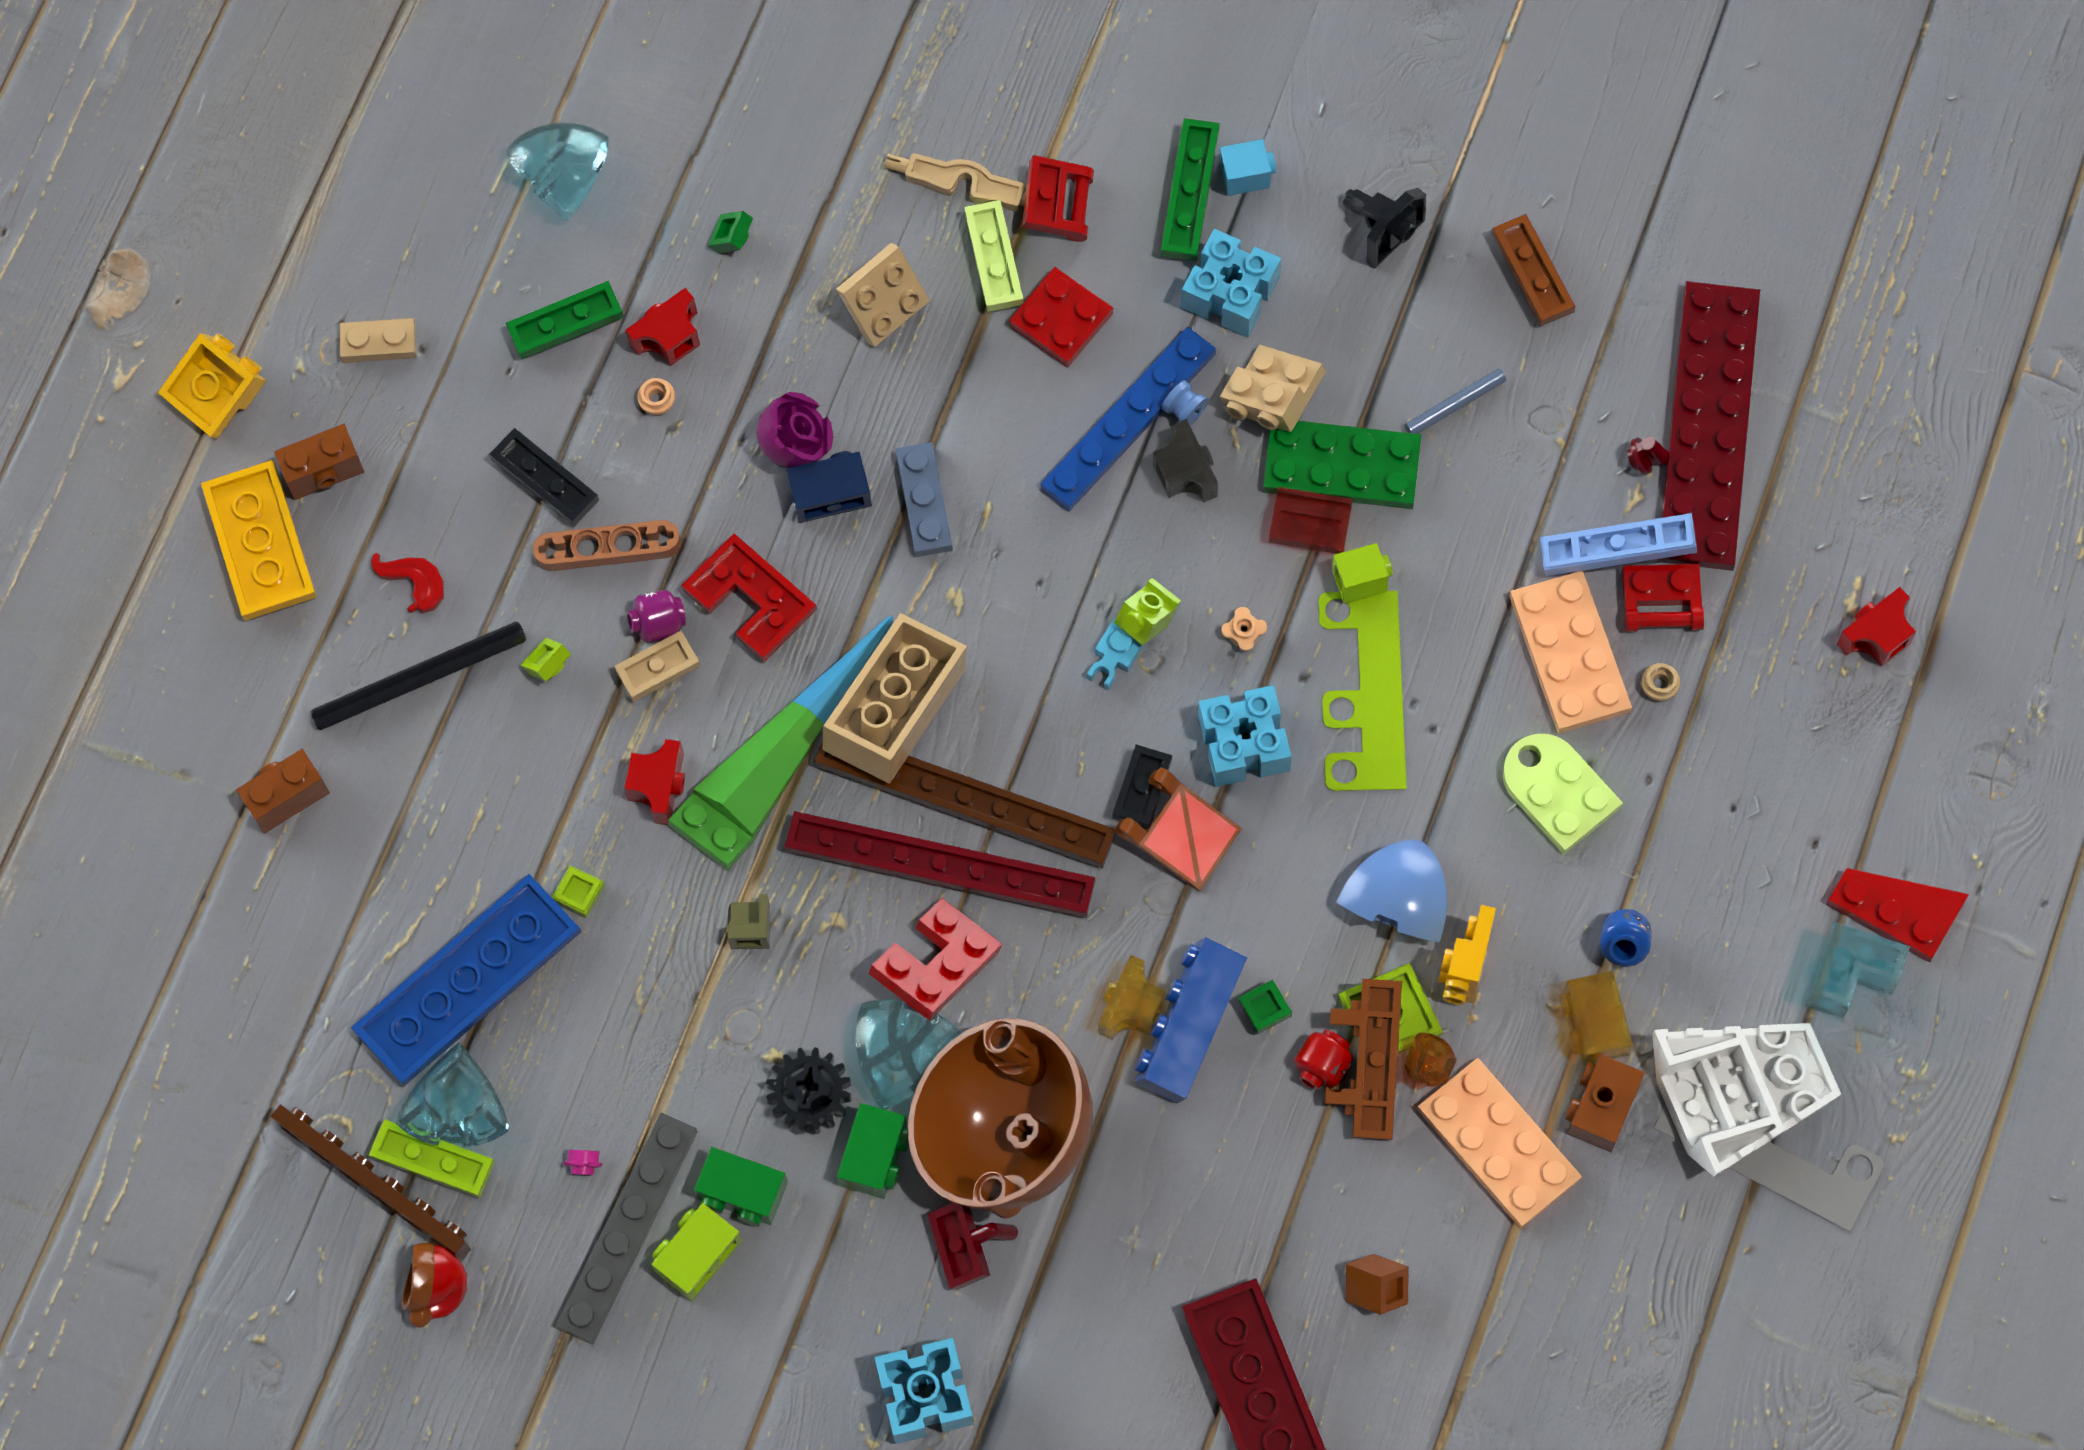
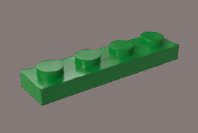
M1183 118L1161 245V257L1196 262L1198 260L1220 123Z

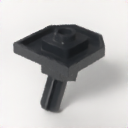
M1419 188L1405 191L1396 201L1379 192L1373 197L1358 189H1349L1345 193L1346 197L1343 200L1345 208L1364 217L1368 227L1371 229L1367 236V263L1374 269L1401 243L1408 241L1415 230L1425 221L1426 194Z

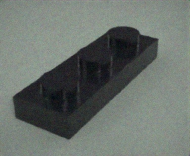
M516 428L489 454L494 463L573 527L599 501L598 494Z

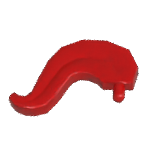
M378 553L373 554L371 565L379 578L386 580L409 579L414 583L412 596L416 602L408 606V612L412 613L420 609L422 613L435 610L444 599V581L437 567L425 558L409 557L390 562H381L380 555Z

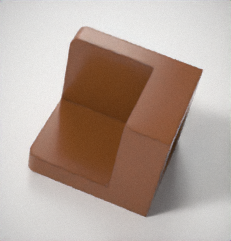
M1376 1254L1347 1263L1346 1301L1379 1315L1407 1305L1409 1267Z

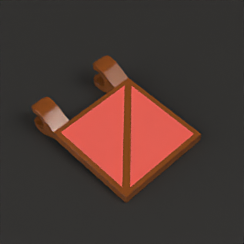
M1159 768L1153 771L1149 777V784L1170 797L1148 830L1145 831L1136 821L1127 817L1119 821L1115 827V832L1121 838L1139 847L1194 889L1200 891L1242 828L1180 783L1167 769Z

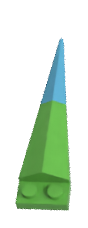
M893 615L881 622L693 789V793L670 817L668 820L669 827L729 871L755 841L786 787L822 732L824 724L892 626Z

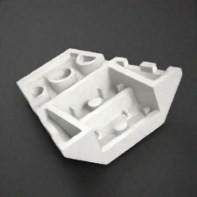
M1810 1023L1759 1025L1758 1028L1741 1029L1740 1026L1725 1027L1723 1030L1686 1028L1685 1031L1676 1032L1660 1029L1652 1032L1656 1082L1686 1153L1713 1177L1841 1095Z

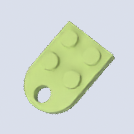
M1550 734L1526 736L1516 742L1506 756L1503 767V781L1507 792L1563 855L1622 808L1623 802L1566 741ZM1532 750L1538 754L1540 762L1536 766L1527 767L1519 761L1518 755L1522 751Z

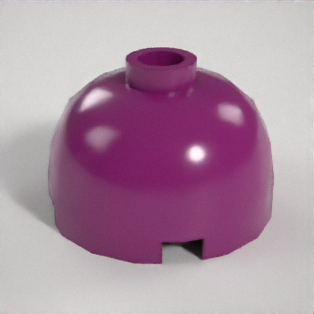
M785 393L773 400L759 417L756 431L758 444L764 455L781 468L787 469L817 462L832 448L834 436L828 416L823 419L816 410L820 405L803 393Z

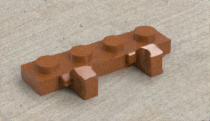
M1362 979L1361 1001L1352 1000L1351 1009L1331 1008L1329 1025L1354 1027L1353 1036L1359 1037L1356 1080H1350V1089L1325 1088V1104L1345 1106V1115L1354 1116L1353 1138L1393 1140L1402 981Z

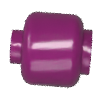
M667 590L638 595L633 602V610L627 611L630 631L632 633L638 632L640 638L646 643L662 641L679 632L680 628L686 625L685 611L680 597H674Z

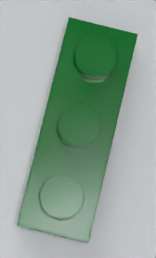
M606 281L506 322V326L522 360L622 319L624 315L609 281Z

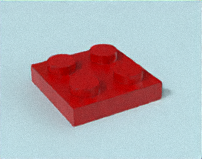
M1054 266L1011 317L1009 326L1063 365L1069 367L1113 315V307Z

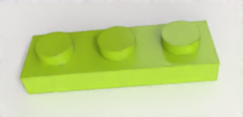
M386 1119L383 1120L369 1153V1157L375 1161L479 1199L495 1165V1161L492 1158Z

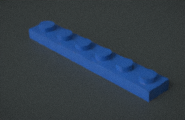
M1187 326L1042 481L1041 490L1070 512L1163 412L1162 404L1171 390L1183 380L1190 383L1216 355V348Z

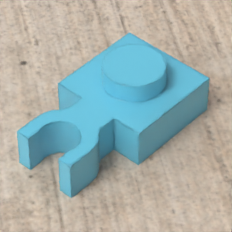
M1115 618L1095 648V654L1101 657L1102 660L1095 662L1087 673V679L1093 681L1098 672H1106L1109 677L1104 682V689L1108 691L1115 681L1116 669L1119 667L1128 672L1144 645H1141L1114 623Z

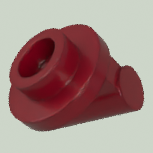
M1647 436L1643 440L1639 437L1632 439L1631 448L1627 450V456L1634 470L1639 469L1642 474L1646 475L1652 472V466L1667 464L1669 452L1652 436Z

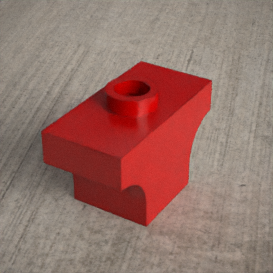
M686 287L664 303H657L651 306L645 312L643 318L626 329L629 345L637 355L645 352H654L661 355L672 366L700 346L697 329L691 323L694 316L698 314L695 299Z
M1899 587L1877 605H1874L1872 602L1865 605L1855 615L1856 621L1842 631L1837 642L1838 647L1846 655L1853 652L1867 653L1881 667L1907 648L1915 636L1916 630L1908 623L1904 615V610L1910 597Z
M665 739L663 746L652 754L631 752L624 787L628 801L640 802L649 806L654 823L668 825V820L672 816L676 795L682 796L684 790L685 773H680L684 757L681 741Z

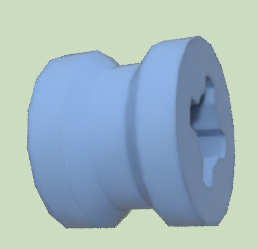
M1183 380L1168 394L1162 404V410L1167 414L1177 416L1179 424L1187 428L1201 416L1208 405L1209 399L1203 394L1193 392L1192 385Z

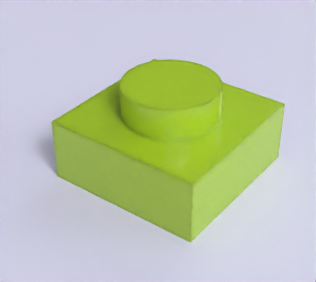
M545 637L523 661L521 666L529 675L547 682L550 678L555 677L561 672L564 662L572 654L563 644Z

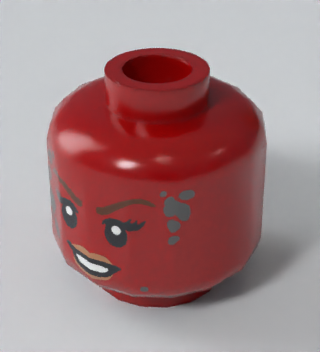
M1325 1029L1323 1033L1314 1032L1310 1034L1294 1058L1295 1067L1301 1073L1298 1079L1313 1090H1319L1321 1086L1325 1088L1336 1087L1353 1061L1352 1054L1349 1051L1350 1044L1343 1037L1330 1030Z

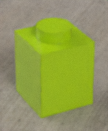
M1377 543L1333 555L1332 573L1343 604L1387 592L1389 577L1393 576L1392 566L1388 555H1381Z

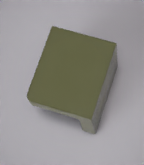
M759 894V902H734L731 904V922L728 923V941L731 949H770V902L767 894Z

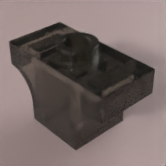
M1187 419L1173 424V440L1171 443L1153 452V467L1168 498L1184 492L1198 495L1203 502L1218 497V481L1211 469L1214 463L1209 449L1206 445H1199Z

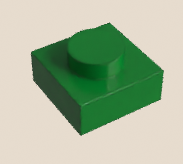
M744 211L721 214L708 247L718 254L741 250L749 237L748 230L753 217Z
M1273 979L1238 997V1002L1257 1035L1292 1017V1011Z

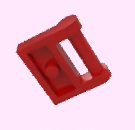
M1033 155L1029 160L1022 228L1065 236L1068 240L1075 242L1087 240L1088 226L1085 225L1089 184L1093 183L1094 170L1084 165ZM1067 179L1075 183L1071 221L1063 219Z
M1699 564L1623 566L1622 585L1626 632H1638L1639 628L1652 627L1704 629ZM1689 605V611L1638 613L1637 606Z

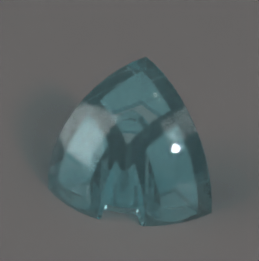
M553 123L527 131L511 142L505 151L517 174L530 180L531 184L536 187L534 193L566 221H569L588 195L600 173L607 154L609 140L607 135L585 125Z
M890 999L862 1003L857 1016L855 1034L857 1057L863 1078L878 1106L885 1110L913 1096L926 1068L936 1055L950 1041L962 1034L955 1025L939 1014H936L928 1021L920 1013L905 1009L904 1001Z
M460 1042L438 1060L421 1078L406 1098L396 1118V1124L402 1130L420 1141L435 1146L441 1141H446L448 1143H462L464 1148L490 1142L508 1132L507 1117L495 1089L483 1070Z

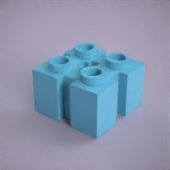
M1214 229L1201 252V268L1194 265L1182 288L1181 308L1207 320L1211 313L1222 317V327L1248 338L1261 314L1262 299L1268 301L1280 278L1281 258L1255 246L1251 254L1241 250V240Z
M1274 685L1244 691L1243 701L1236 703L1230 702L1229 695L1199 701L1198 718L1204 743L1209 744L1208 759L1215 787L1245 781L1246 771L1258 769L1260 778L1290 771L1292 756L1285 728L1280 729L1281 711ZM1240 733L1250 734V739H1242Z
M954 1338L922 1345L924 1355L908 1359L906 1350L874 1357L884 1397L893 1395L896 1402L886 1404L896 1444L927 1437L925 1427L941 1423L943 1432L974 1425L965 1384L955 1387L953 1381L963 1378ZM922 1384H927L930 1390L935 1389L934 1393H930L931 1396L922 1399L919 1395H914V1393L919 1392L918 1386Z

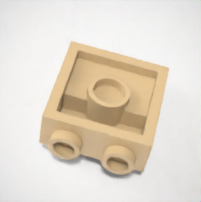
M1259 344L1246 368L1237 367L1221 393L1220 399L1226 407L1225 411L1235 419L1245 420L1247 418L1258 422L1269 430H1276L1278 428L1292 432L1325 375L1326 370L1322 363Z

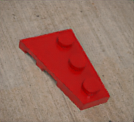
M1847 868L1826 904L1930 963L1969 894Z

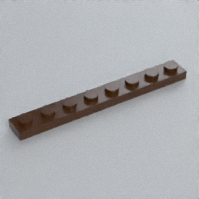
M823 741L814 760L816 767L1100 868L1104 867L1116 836L1115 829L912 756L907 757L890 784L824 751Z

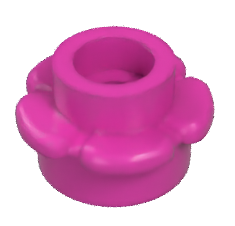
M569 1149L567 1161H563V1165L571 1166L570 1174L594 1175L595 1167L602 1166V1163H599L600 1151Z

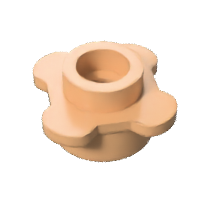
M1239 607L1235 610L1234 618L1229 623L1222 625L1221 632L1225 638H1230L1231 642L1238 646L1240 650L1249 651L1254 647L1259 635L1266 633L1267 624L1264 620H1257L1253 617L1248 608ZM1246 626L1248 630L1246 632L1241 631V627Z

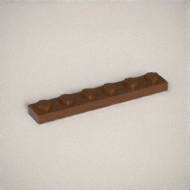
M280 1104L270 1116L279 1128L434 1243L452 1251L461 1262L471 1251L464 1240L467 1234L449 1220L443 1225L433 1217L436 1211L422 1199L417 1197L412 1202L402 1194L405 1188L395 1179L386 1175L382 1180L371 1170L375 1166L364 1156L355 1152L351 1157L340 1149L344 1143L326 1129L322 1134L310 1126L313 1120L303 1111L294 1107L290 1112Z

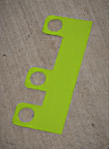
M1398 590L1387 591L1347 603L1350 607V614L1347 619L1341 622L1330 620L1325 612L1326 606L1331 600H1342L1340 593L1325 592L1318 599L1320 625L1325 629H1358L1360 690L1327 691L1322 697L1323 722L1329 728H1362L1363 752L1330 753L1326 756V786L1333 791L1407 789ZM1337 698L1350 700L1354 706L1352 717L1345 721L1334 719L1329 711L1333 700ZM1349 760L1355 765L1357 774L1354 780L1349 783H1340L1334 779L1332 767L1337 761Z

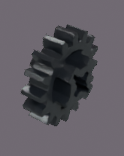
M816 1047L812 1050L811 1056H805L803 1049L798 1048V1058L792 1059L789 1055L785 1054L783 1055L785 1062L783 1068L773 1065L772 1071L777 1079H768L766 1085L768 1089L775 1092L768 1094L766 1098L768 1104H778L774 1107L772 1113L775 1119L785 1115L783 1124L786 1129L797 1123L800 1134L805 1133L807 1126H813L815 1133L819 1134L821 1123L826 1122L828 1126L833 1128L835 1126L833 1115L837 1114L843 1117L846 1115V1110L841 1103L851 1102L852 1100L851 1093L843 1090L852 1086L850 1077H841L846 1071L843 1063L833 1066L834 1055L832 1053H828L822 1059L820 1058L819 1049ZM804 1068L803 1071L794 1077L790 1076L795 1071ZM821 1070L831 1076L835 1086L823 1081ZM813 1078L816 1091H811L810 1097H807L805 1104L802 1091L807 1090ZM783 1096H787V1099H792L797 1103V1112L787 1106ZM823 1105H828L821 1112L814 1114V1111H816Z

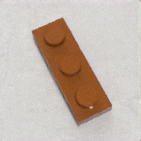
M1527 214L1493 227L1492 236L1540 326L1574 313L1575 304Z

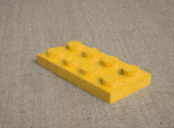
M273 460L201 483L244 621L317 598Z

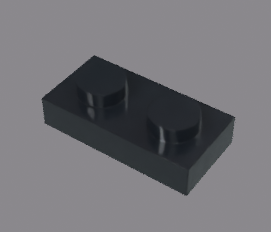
M1135 745L1112 813V819L1121 821L1128 817L1132 818L1144 829L1150 827L1162 792L1149 784L1148 780L1153 771L1159 768H1165L1169 771L1172 755Z

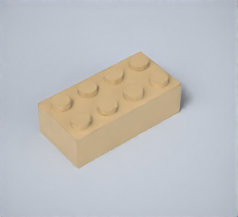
M900 613L824 724L823 750L890 784L965 672L967 646Z

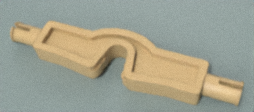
M888 153L885 160L884 168L905 173L907 182L930 188L947 196L954 194L961 180L969 179L972 182L969 198L976 204L1001 200L1002 208L1018 212L1020 207L1025 205L1026 191L1024 183L992 175L988 169L974 161L956 159L945 162L913 153L910 159Z

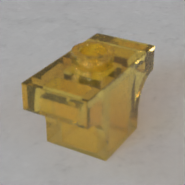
M1130 955L1118 982H1110L1102 1001L1107 1006L1098 1023L1099 1035L1113 1040L1118 1033L1128 1029L1150 1035L1151 1028L1165 1003L1166 991L1152 985L1145 978L1144 960Z

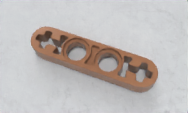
M657 520L545 533L535 540L533 554L540 568L546 571H558L669 558L678 552L681 546V539L678 528L672 522ZM662 532H667V536L670 538L667 540L666 546H660L657 541ZM641 534H646L648 549H643L644 545ZM624 535H630L636 539L635 547L627 552H621L615 547L617 539ZM591 539L599 544L598 550L593 555L583 556L578 552V546L584 540ZM566 542H571L570 547L573 557L568 558ZM554 545L557 550L554 552V558L547 559L544 553L547 552V546Z

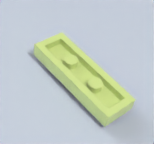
M1001 200L964 207L987 312L1021 306L1024 303Z

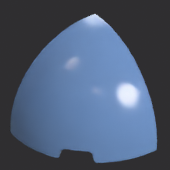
M1422 840L1396 842L1372 854L1353 872L1340 892L1336 903L1369 921H1382L1385 924L1392 925L1400 933L1424 940L1440 942L1447 910V892L1444 875L1437 857Z

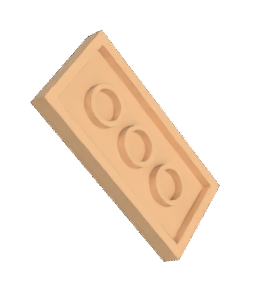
M1578 571L1510 591L1509 597L1557 733H1563L1631 713L1632 705L1584 572Z
M1479 1058L1471 1062L1417 1108V1111L1520 1229H1523L1582 1179L1581 1174Z

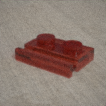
M1278 487L1269 543L1334 554L1344 552L1353 499Z

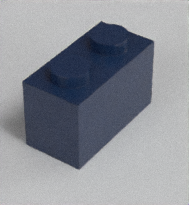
M842 451L833 454L829 459L786 469L799 523L872 506L860 451L855 453Z

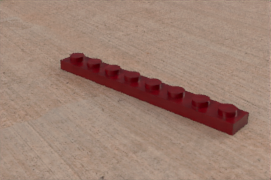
M797 811L793 813L784 846L785 851L1084 918H1087L1096 882L1095 877Z

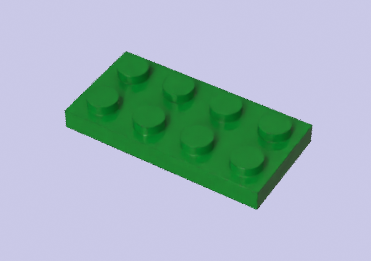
M1297 421L1292 432L1278 428L1270 430L1263 493L1413 509L1421 434Z

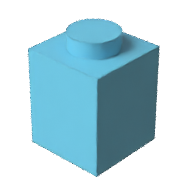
M1264 139L1220 147L1219 164L1227 196L1270 188L1271 174L1276 173V163L1273 152H1266Z

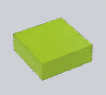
M570 865L552 898L558 905L587 918L604 889L605 883Z

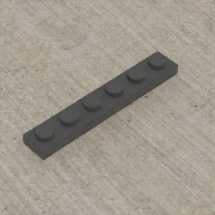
M660 1113L555 1325L557 1329L591 1345L594 1344L698 1133L697 1128L664 1113Z

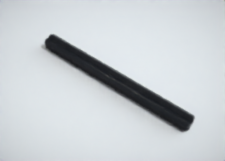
M513 622L311 710V717L315 726L319 730H323L526 641L525 633L519 622Z

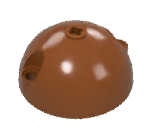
M1017 1018L997 1019L984 1022L966 1030L950 1041L926 1068L911 1102L908 1119V1141L912 1159L919 1174L935 1192L954 1203L977 1210L991 1211L1004 1219L1017 1215L1022 1207L1037 1202L1055 1191L1070 1176L1086 1150L1093 1122V1102L1086 1075L1079 1060L1062 1039L1048 1028L1033 1021Z

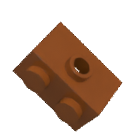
M345 424L274 451L294 500L364 473Z
M303 748L281 762H272L260 770L257 777L236 789L264 834L330 793Z
M1600 1054L1596 1065L1588 1062L1580 1081V1085L1585 1086L1586 1090L1581 1100L1573 1098L1565 1120L1572 1122L1567 1134L1612 1153L1645 1072L1603 1054Z

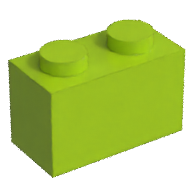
M704 1203L697 1210L691 1208L687 1211L678 1224L680 1228L678 1233L671 1241L665 1239L652 1255V1258L655 1260L651 1265L655 1273L691 1302L743 1241L737 1229Z

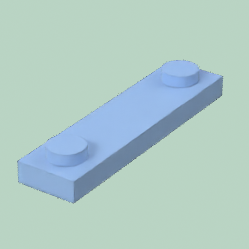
M1692 513L1540 537L1545 576L1697 553Z

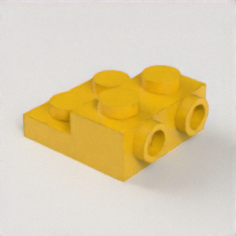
M200 333L160 388L158 394L206 434L218 439L238 409L246 410L267 380L259 375L262 367L247 356H243L240 359L232 352L235 345L230 340L218 333L215 337Z
M1481 905L1478 917L1472 915L1469 917L1465 938H1456L1454 950L1446 948L1438 982L1445 984L1442 997L1444 1001L1455 1005H1464L1465 1002L1474 1003L1496 908Z

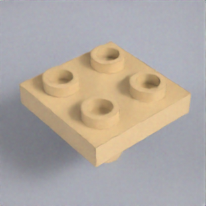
M892 242L836 288L865 340L874 347L930 301L900 247Z

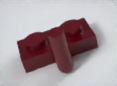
M951 1203L927 1214L949 1288L953 1290H959L991 1276L981 1246L982 1243L991 1239L1012 1241L1018 1236L1017 1227L1011 1224L990 1222L976 1228L970 1208L957 1203Z

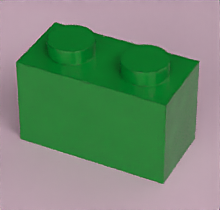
M864 1103L859 1104L837 1174V1181L840 1187L885 1199L888 1188L894 1190L900 1173V1167L896 1166L895 1163L899 1151L906 1152L909 1145L906 1115Z
M711 1146L694 1192L697 1199L701 1201L700 1205L704 1203L715 1213L722 1214L724 1209L737 1213L738 1220L759 1227L761 1222L772 1225L788 1180L785 1172Z

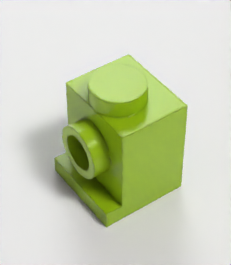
M1151 578L1145 587L1123 603L1114 623L1141 645H1145L1168 627L1181 600Z

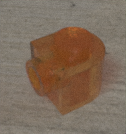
M1420 1033L1416 1035L1404 1061V1067L1411 1080L1424 1083L1429 1087H1436L1447 1083L1457 1058L1451 1046L1444 1039L1434 1034Z

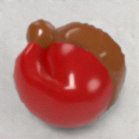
M431 1242L414 1245L412 1263L402 1296V1308L410 1312L409 1320L413 1326L418 1328L426 1326L431 1319L444 1318L454 1312L464 1300L467 1291L468 1275L462 1262L449 1249Z

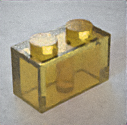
M1609 971L1567 980L1564 994H1560L1559 999L1563 1016L1571 1018L1574 1031L1569 1032L1570 1044L1574 1055L1580 1054L1583 1065H1587L1588 1062L1596 1063L1600 1054L1612 1059L1629 1056L1633 1044L1614 972Z

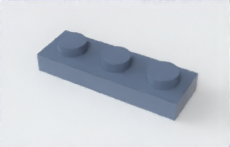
M933 442L896 448L915 557L953 551Z

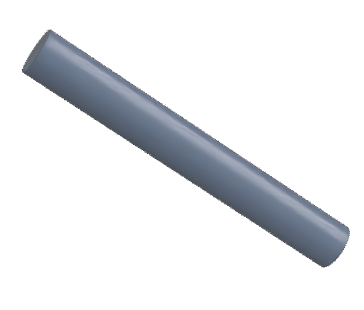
M1499 368L1407 422L1404 425L1406 431L1418 434L1504 383L1506 377L1503 371Z

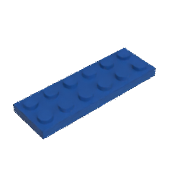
M528 874L351 1028L403 1086H406L581 933V929L540 884Z

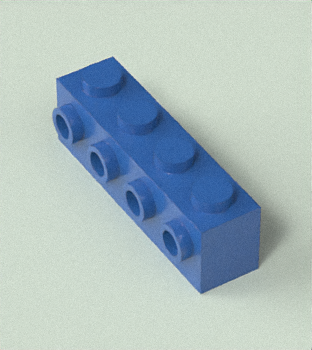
M1207 937L1196 942L1195 945L1191 943L1187 947L1181 960V965L1185 966L1180 980L1176 978L1173 980L1165 997V1000L1170 1002L1164 1015L1159 1014L1151 1028L1150 1035L1154 1037L1149 1051L1144 1049L1136 1062L1134 1070L1139 1072L1135 1084L1176 1104L1187 1098L1248 957Z

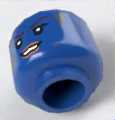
M1630 909L1617 910L1608 915L1602 924L1600 947L1605 958L1614 965L1630 967L1641 963L1647 957L1651 947L1652 930L1646 917L1638 911Z

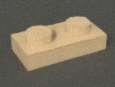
M414 318L340 323V357L342 362L417 358L416 322Z
M682 631L669 636L614 666L617 675L633 702L701 667L698 658Z

